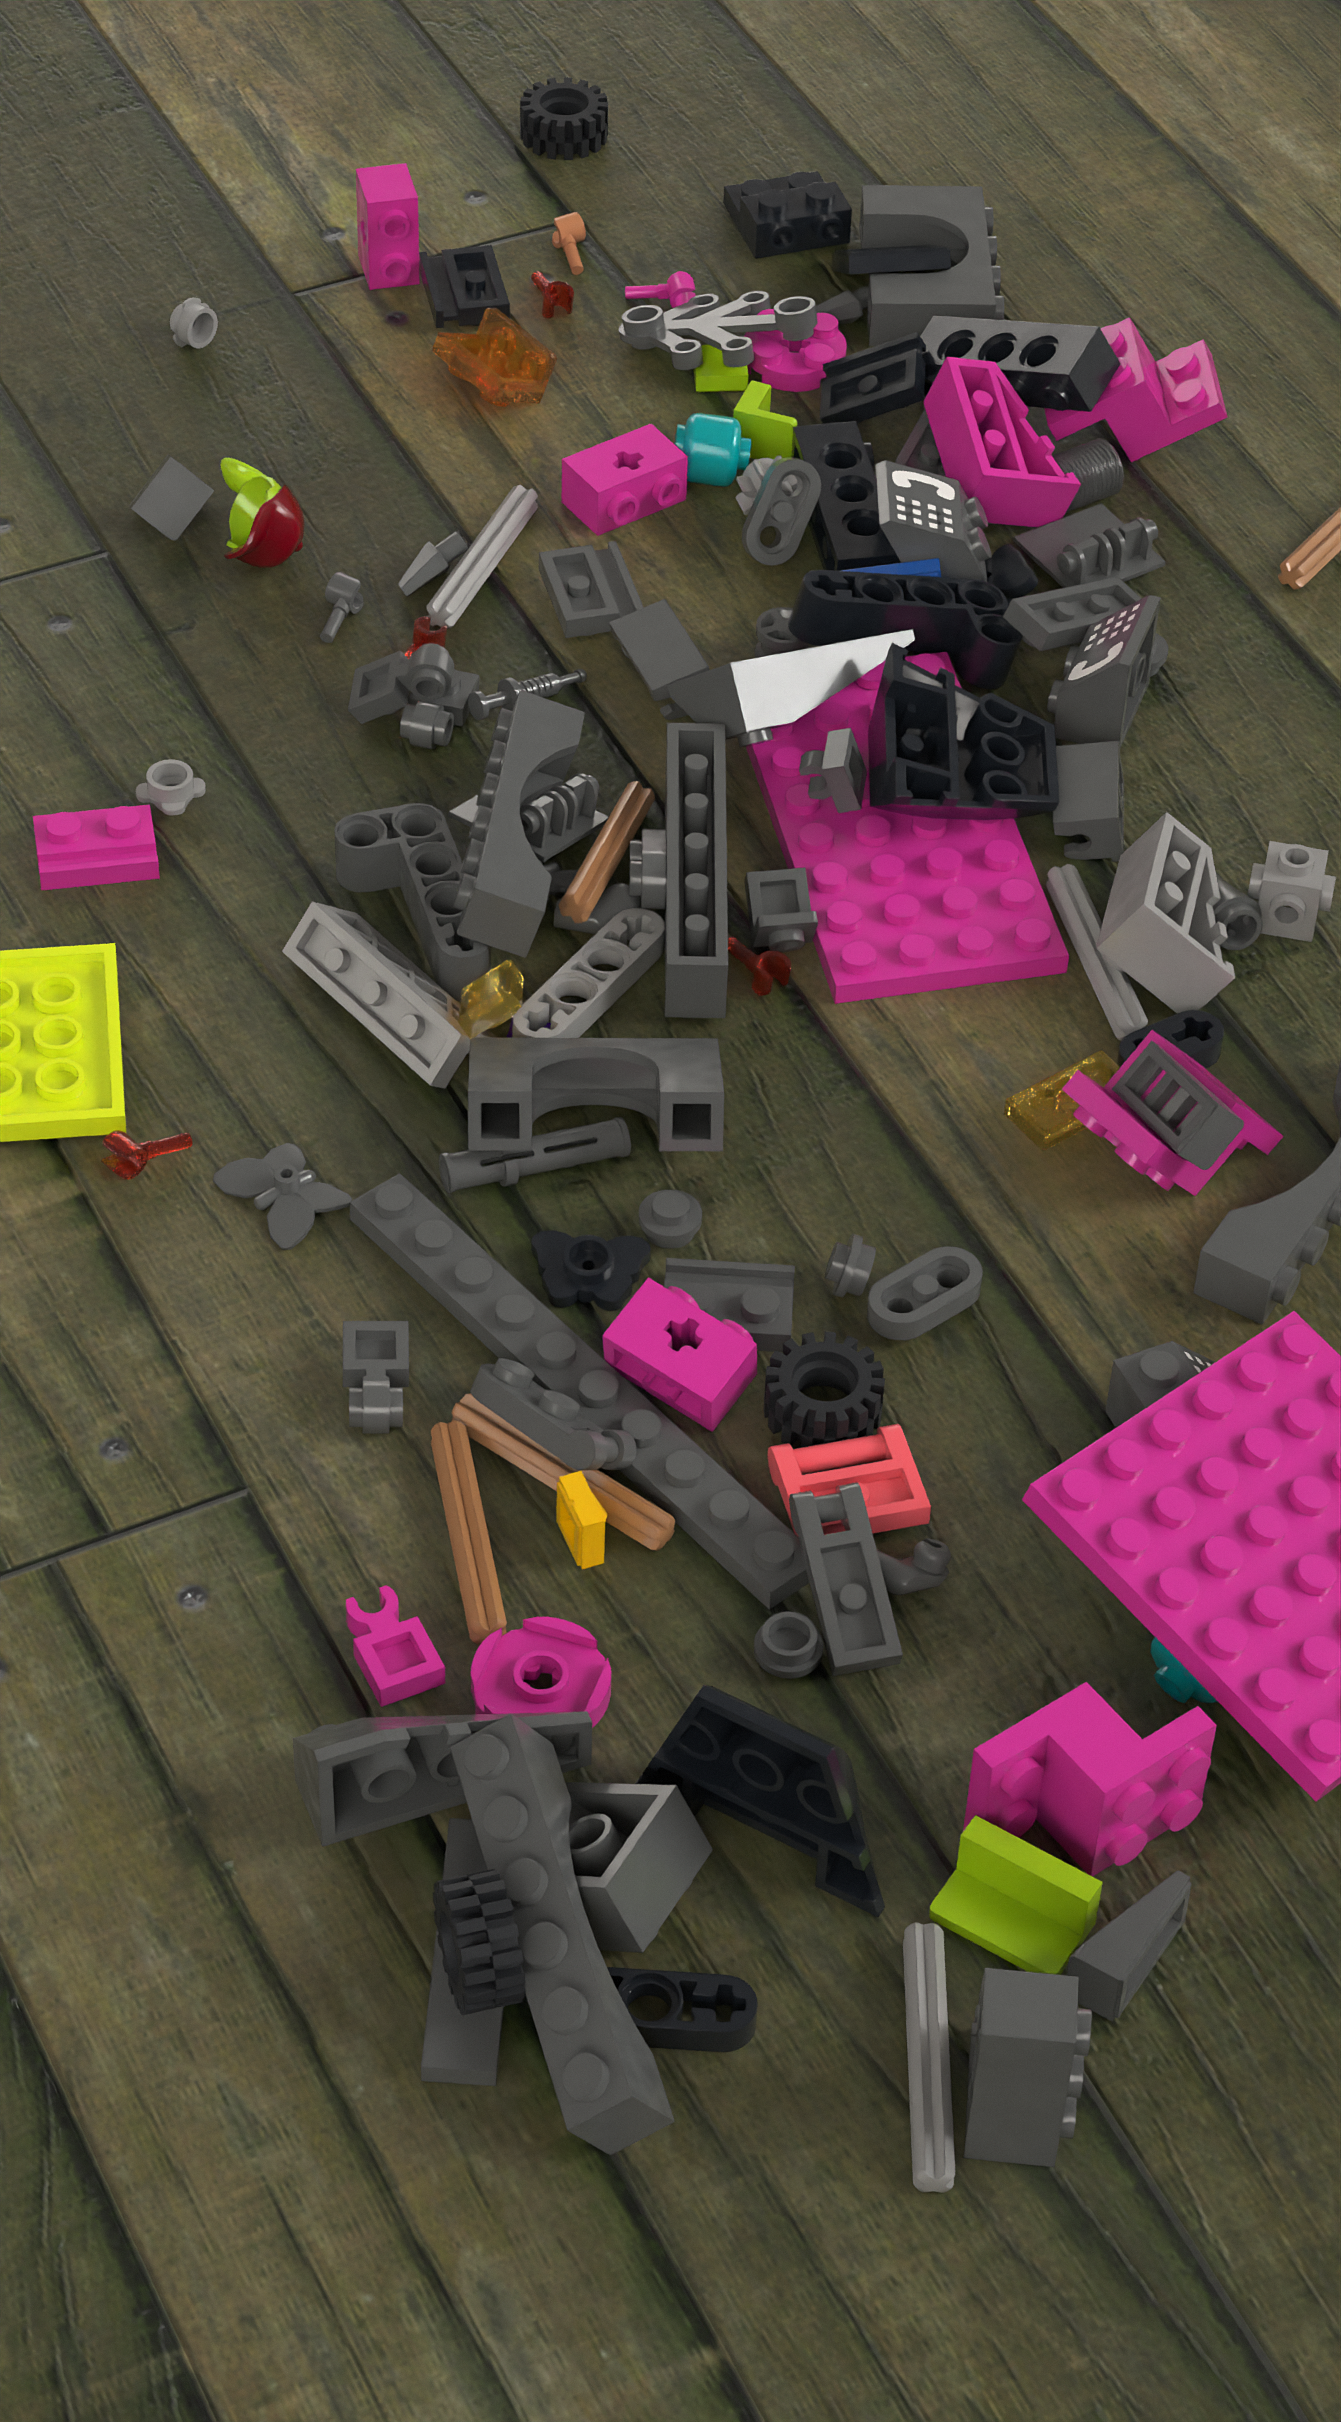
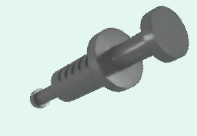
M577 669L574 673L561 677L554 673H548L520 682L508 677L499 681L497 693L487 696L481 691L470 693L468 696V707L476 720L485 719L488 717L490 709L500 706L512 711L519 690L547 698L557 695L564 685L575 682L583 683L587 679V673L583 669Z

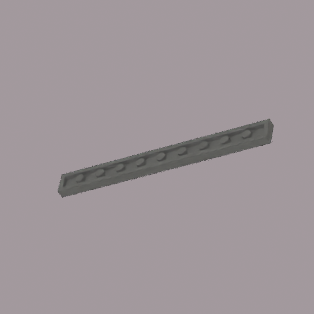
M399 1173L349 1202L350 1220L498 1358L510 1359L528 1367L534 1373L532 1380L545 1390L556 1391L575 1400L580 1405L578 1413L601 1429L629 1432L635 1440L637 1453L631 1466L620 1471L659 1508L672 1515L675 1522L769 1610L810 1583L799 1537L405 1177Z

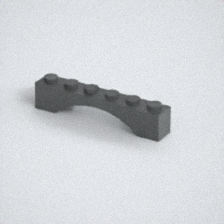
M519 690L512 711L501 708L491 736L493 743L483 771L486 775L476 801L478 809L468 839H471L461 866L460 873H463L452 905L453 908L462 910L457 935L526 958L545 913L552 877L536 857L525 836L520 817V806L533 801L552 787L563 784L579 744L585 712Z
M1341 1060L1332 1101L1339 1122L1340 1139L1333 1152L1313 1174L1290 1190L1263 1202L1230 1210L1200 1252L1194 1294L1262 1325L1277 1303L1286 1306L1290 1302L1298 1287L1301 1269L1306 1263L1314 1266L1318 1262L1326 1247L1329 1230L1332 1225L1336 1224L1341 1227Z
M510 1713L456 1743L450 1749L487 1870L495 1869L500 1873V1879L504 1881L507 1888V1899L510 1898L513 1907L512 1917L514 1923H517L519 1936H517L518 1945L522 1949L524 1962H521L525 1973V1984L523 1986L567 2131L607 2154L613 2155L675 2121L654 2056L633 2022L614 1985L583 1907L574 1874L569 1845V1816L572 1802L553 1743Z

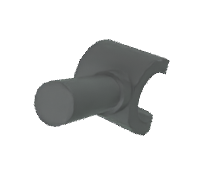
M342 572L335 573L329 580L325 591V598L334 607L320 634L322 641L332 643L348 613L356 614L362 610L364 605L363 596L358 592L361 588L360 580Z

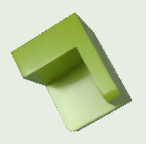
M751 380L734 408L733 418L740 422L741 437L751 438L750 458L757 460L770 458L774 460L777 456L782 458L791 457L793 427L797 426V420L793 417L770 412L771 385Z

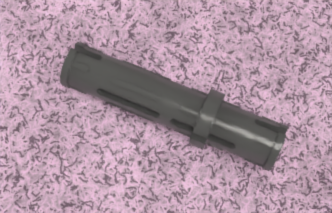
M617 1117L610 1121L532 1136V1151H468L467 1149L454 1153H441L439 1155V1171L447 1193L499 1182L505 1187L517 1184L519 1177L561 1168H570L618 1156H628L631 1151L630 1136L624 1119ZM585 1143L588 1144V1145H585V1146H580V1147L565 1149V1150L556 1151V1152H551V1153H545L546 1151H551V1150H555V1149H560V1148H565V1147H570V1146H575V1145H580V1144H585ZM522 1156H525V1157H526V1158H522V1159H513V1160L505 1161V1160H507V1159H512V1158H517V1157H522ZM505 1161V1162H503V1163H498V1164H493V1165H488V1166H481V1165H483V1164L496 1163V1162Z

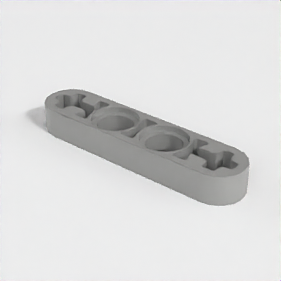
M631 908L616 914L517 1009L513 1015L512 1038H579L661 957L665 934V922L661 916L653 911L641 908ZM609 964L620 969L615 971H599L593 969L592 966ZM579 996L587 1001L583 1003H567L559 1000V998ZM549 1020H550V1021H551V1028H550V1029L544 1028V1026H545V1025L549 1022Z

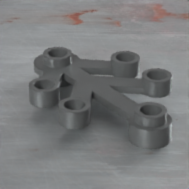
M747 292L741 295L739 299L721 307L717 295L700 294L692 297L689 302L666 312H663L662 308L655 305H641L625 311L622 315L623 323L619 327V335L623 342L632 344V347L635 349H650L657 346L671 353L672 366L678 370L694 369L703 363L701 343L694 339L685 340L679 337L682 335H691L721 350L724 365L728 367H742L754 361L752 340L748 337H738L732 333L779 330L783 333L784 339L788 341H801L814 334L813 328L817 325L818 321L815 301L805 296L789 297L779 301L774 306V314L757 315L762 310L771 309L770 298L767 292Z

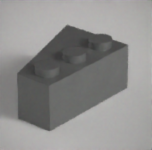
M985 1968L979 1992V2004L976 2005L975 2019L971 2026L963 2158L1055 2167L1059 2138L1073 2139L1077 2098L1081 2097L1084 2056L1088 2057L1092 2021L1091 2009L1077 2008L1079 1977Z

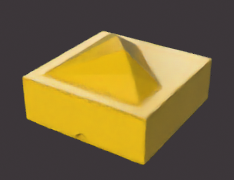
M582 1471L560 1476L559 1482H557L556 1522L577 1566L580 1565L582 1570L604 1564L605 1522L608 1514L590 1490Z

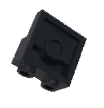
M818 171L810 173L796 172L790 176L767 180L752 179L742 184L724 186L723 204L755 259L850 243L852 208L837 183H825Z

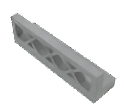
M312 901L282 950L287 957L430 1086L446 1088L464 1057L469 1053L470 1037H497L355 912Z

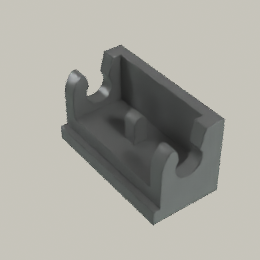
M666 599L609 622L612 635L621 644L622 652L635 666L654 701L670 698L667 685L710 670ZM677 703L667 704L660 709L661 714L667 720L688 715Z
M1108 741L1056 746L1060 802L1056 810L1053 811L1055 835L1073 836L1084 834L1090 838L1086 843L1066 844L1064 846L1065 857L1080 860L1112 858V862H1118L1120 855L1124 853V778L1119 742Z

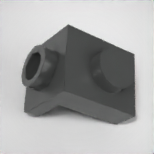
M805 867L746 872L744 884L753 947L769 946V949L774 952H790L802 948L805 943H812L818 926L817 912L811 911Z

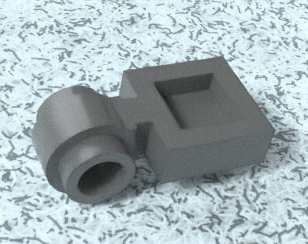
M424 644L413 652L410 658H407L400 650L355 669L348 711L363 724L380 716L395 713L400 708L405 707L408 703L409 691H412L416 697L423 700L439 699L450 689L452 684L454 662L449 652L438 644Z
M454 669L450 689L436 700H423L411 692L408 704L401 718V738L409 739L412 746L432 750L437 745L447 746L452 736L453 725L463 727L470 713L468 696L472 692L479 691V675Z
M343 1321V1387H349V1427H362L363 1434H389V1427H403V1387H409L408 1321Z

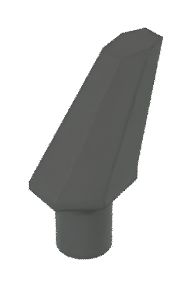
M863 286L852 293L847 290L817 305L816 313H828L838 319L839 325L853 323L863 315L862 310L867 308L868 287Z
M455 531L435 546L430 541L424 545L398 583L406 597L449 570L448 563L468 550L462 537Z

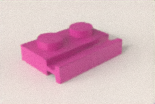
M150 805L120 806L109 809L60 812L33 816L41 891L160 879Z

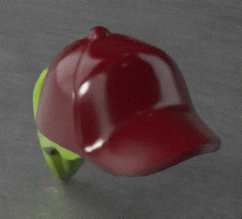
M228 457L223 458L220 465L224 480L229 488L237 493L229 518L231 540H228L226 544L233 550L224 554V557L226 559L236 558L244 563L260 568H271L282 564L294 552H299L303 547L304 516L298 501L286 485L281 487L273 478L267 477L259 470L239 460Z

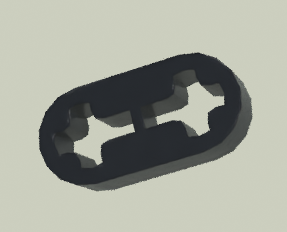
M1188 1010L1132 1032L1122 1039L1119 1045L1116 1072L1151 1030H1154L1207 1069L1217 1063L1220 1057L1224 1027L1218 1018L1201 1010Z

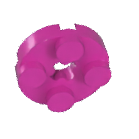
M774 309L762 310L757 315L774 314ZM817 313L818 323L813 328L814 334L801 341H788L783 338V333L779 330L746 332L744 337L752 340L754 361L747 365L748 373L751 375L752 367L756 372L762 374V383L769 384L771 388L777 390L804 392L820 388L821 379L826 378L823 364L846 356L847 343L844 335L838 330V319L828 313Z
M554 1617L523 1619V1628L511 1630L503 1636L502 1628L491 1633L481 1643L472 1661L471 1694L475 1704V1715L587 1711L592 1720L593 1728L605 1714L610 1702L611 1667L608 1658L605 1661V1657L597 1650L598 1641L589 1631L564 1619ZM541 1673H548L552 1675L553 1687L535 1689L523 1681L524 1679L537 1680Z

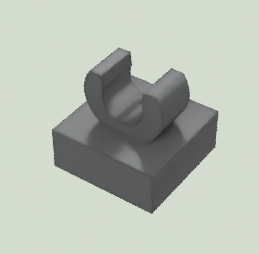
M851 728L828 731L825 752L812 750L801 756L799 767L801 776L809 774L821 775L810 778L809 798L825 799L832 795L838 813L861 810L867 769Z

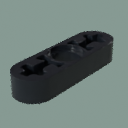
M607 1967L633 2022L649 2048L731 2052L744 2047L755 2033L758 2008L757 1997L752 1987L738 1977L723 1974ZM655 1996L664 2000L668 2004L670 2011L660 2020L643 2021L633 2016L628 2007L639 1997ZM683 2001H692L691 2021H682ZM716 2005L731 2006V2022L716 2021Z

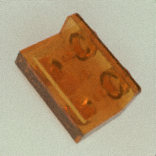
M487 308L485 310L476 334L438 332L432 348V352L449 365L448 370L450 373L458 378L470 381L480 390L479 395L481 398L501 407H507L510 402L540 404L557 361V356L497 308Z

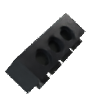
M933 316L920 336L926 345V351L922 353V358L925 361V397L946 357L996 362L1027 407L1050 408L1058 411L1091 412L1121 364L1099 326Z
M856 421L793 427L791 457L811 464L818 472L821 480L820 496L808 524L823 569L841 571L901 563L880 526L873 449L870 442H863Z

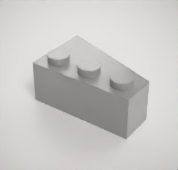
M1168 812L1120 855L1096 949L1102 953L1104 959L1111 967L1117 971L1129 974L1178 1014L1188 1010H1200L1235 979L1233 964L1227 961L1223 963L1220 945L1228 936L1226 925L1219 921L1215 922L1213 906L1221 898L1211 847Z

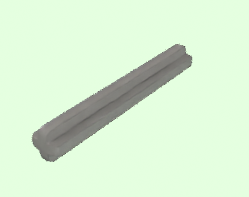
M517 485L510 490L426 606L429 613L427 621L430 625H439L444 630L454 626L537 510L538 504L535 500L538 494L533 488L527 490L522 485Z
M1066 864L1061 868L1054 866L1047 873L1049 880L1046 883V887L1116 1038L1122 1041L1130 1033L1144 1028L1148 1023V1019L1126 972L1117 971L1111 967L1104 959L1102 953L1096 949L1102 921L1078 870L1070 864Z
M915 1922L906 1927L903 1940L913 2184L919 2191L924 2193L931 2191L944 2193L952 2189L955 2176L944 1931L935 1923L923 1925Z

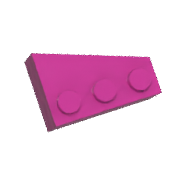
M946 357L923 402L945 476L958 480L968 499L975 496L978 498L988 523L1038 528L1063 518L1081 483L1073 472L1063 473L1051 455L1055 446L1047 435L1038 437L1026 420L1029 409L996 362Z

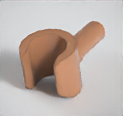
M572 212L554 218V225L557 230L553 233L552 243L555 248H563L572 274L579 275L583 272L584 268L576 243L585 240L586 230L581 216L577 212Z

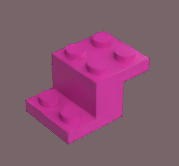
M1130 317L1114 325L1101 328L1102 333L1121 364L1092 411H1058L1044 408L1047 425L1056 441L1100 420L1106 419L1131 462L1228 418L1213 357L1204 339L1188 347L1176 349L1167 357L1155 362Z
M1154 1030L1150 1031L1104 1087L1077 1070L1062 1088L1066 1094L1079 1104L1073 1115L1100 1138L1104 1136L1117 1147L1114 1152L1140 1174L1148 1175L1166 1191H1169L1176 1183L1196 1196L1236 1148L1242 1150L1250 1142L1268 1155L1284 1137L1201 1064ZM1151 1041L1162 1047L1244 1122L1242 1130L1207 1170L1200 1169L1177 1154L1112 1090ZM1162 1070L1141 1096L1143 1099L1149 1095L1167 1072Z
M1085 1682L974 1748L963 1831L976 1815L1019 1838L1037 1820L1078 1865L1092 1877L1114 1863L1117 1866L1127 1864L1143 1850L1147 1842L1168 1829L1175 1832L1185 1828L1201 1811L1203 1806L1202 1797L1207 1772L1211 1765L1210 1757L1217 1725L1197 1706L1142 1739Z

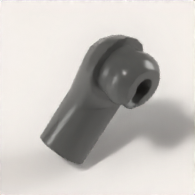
M926 1538L915 1545L913 1556L899 1559L877 1550L886 1589L890 1594L905 1595L938 1587L949 1574L946 1565L951 1559V1552L948 1546L938 1540Z

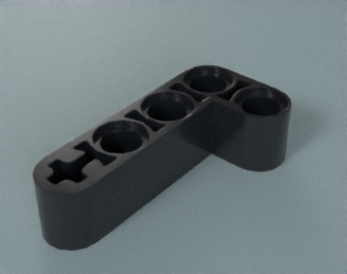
M812 570L806 573L802 580L788 621V628L796 638L816 646L913 629L915 641L904 649L908 651L950 653L963 679L972 685L984 689H998L1004 685L1023 638V635L1003 617L1009 603L1002 591L988 582L964 578Z

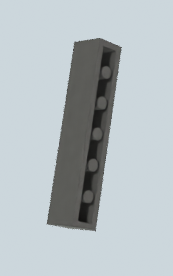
M667 723L665 763V1017L725 1018L728 978L725 724Z

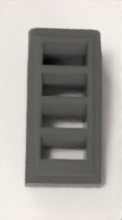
M1153 1041L1148 1044L1112 1088L1177 1154L1202 1170H1207L1214 1164L1244 1127V1122L1240 1117ZM1162 1070L1167 1072L1149 1095L1143 1099L1141 1096Z
M1177 1870L1074 1951L1068 1960L1066 1976L1079 1977V2004L1112 2022L1115 2018H1119L1185 1922L1192 1884L1190 1883V1876Z

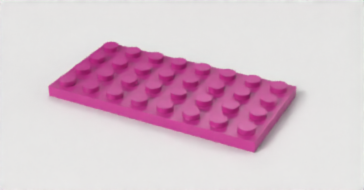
M947 652L922 653L905 657V660L934 675H937L940 668L953 673L955 685L961 688ZM885 661L796 721L771 729L773 740L746 747L788 869L804 867L806 869L811 911L817 912L818 919L813 942L835 1004L1067 973L1068 951L1014 818L997 820L936 819L900 814L870 807L868 728ZM851 728L867 769L861 810L838 813L832 795L825 799L809 798L810 778L821 775L809 774L801 776L799 767L801 756L804 753L812 750L825 752L828 731Z

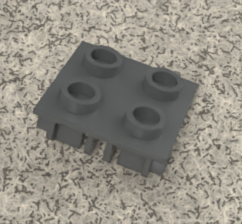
M1102 503L1015 536L1013 539L1014 543L1063 588L1118 577L1125 582L1163 567L1166 562L1152 550L1153 540H1156L1158 537V529L1153 520H1144L1141 517H1137L1124 524Z
M577 773L571 776L564 785H556L533 801L520 806V817L524 833L538 860L545 862L605 825L609 816L595 810L600 787L598 781L593 776ZM478 795L450 810L448 817L471 828L478 809L476 805Z

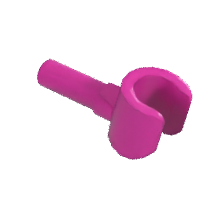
M679 271L668 278L667 284L626 286L625 297L626 299H669L672 308L689 302L692 297L696 296L695 293L691 292L695 290L693 278L688 273Z

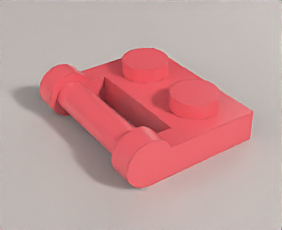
M899 1424L877 1428L876 1435L793 1449L790 1443L768 1447V1465L774 1485L779 1488L794 1534L797 1536L798 1534L794 1529L790 1513V1494L810 1490L814 1497L836 1493L838 1485L855 1482L859 1483L862 1490L872 1534L929 1524L931 1505L905 1435ZM841 1520L821 1523L824 1535L845 1531V1526H843Z

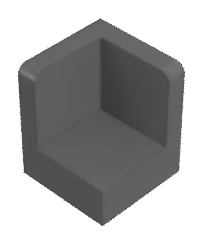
M168 454L129 507L170 540L174 541L179 538L214 490Z

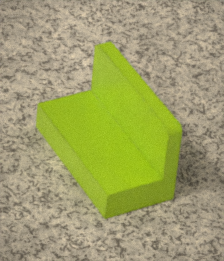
M975 1815L961 1834L956 1870L931 1903L929 1917L934 1922L1027 1972L1061 1975L1068 1965L1069 1957L1081 1946L1096 1924L1103 1882Z

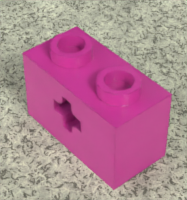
M407 164L356 169L358 256L369 290L420 284L418 196Z
M648 424L563 458L561 502L590 530L599 536L685 501L688 456L654 425Z
M649 1277L602 1335L604 1360L621 1376L711 1432L715 1430L758 1374L757 1343L754 1342L746 1329L729 1319L717 1320L701 1310L697 1302L682 1289L675 1286L665 1288Z

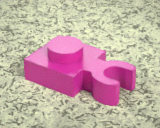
M387 1585L379 1588L381 1607L379 1612L366 1613L359 1608L358 1602L354 1597L346 1599L347 1626L350 1632L357 1637L353 1639L354 1657L381 1707L446 1684L445 1665L418 1616L399 1622L398 1597L394 1590Z

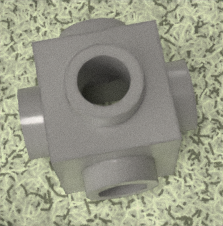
M1269 842L1265 864L1253 863L1248 897L1259 900L1258 905L1262 913L1261 934L1312 942L1318 910L1330 912L1336 876L1324 875L1329 851L1298 844Z

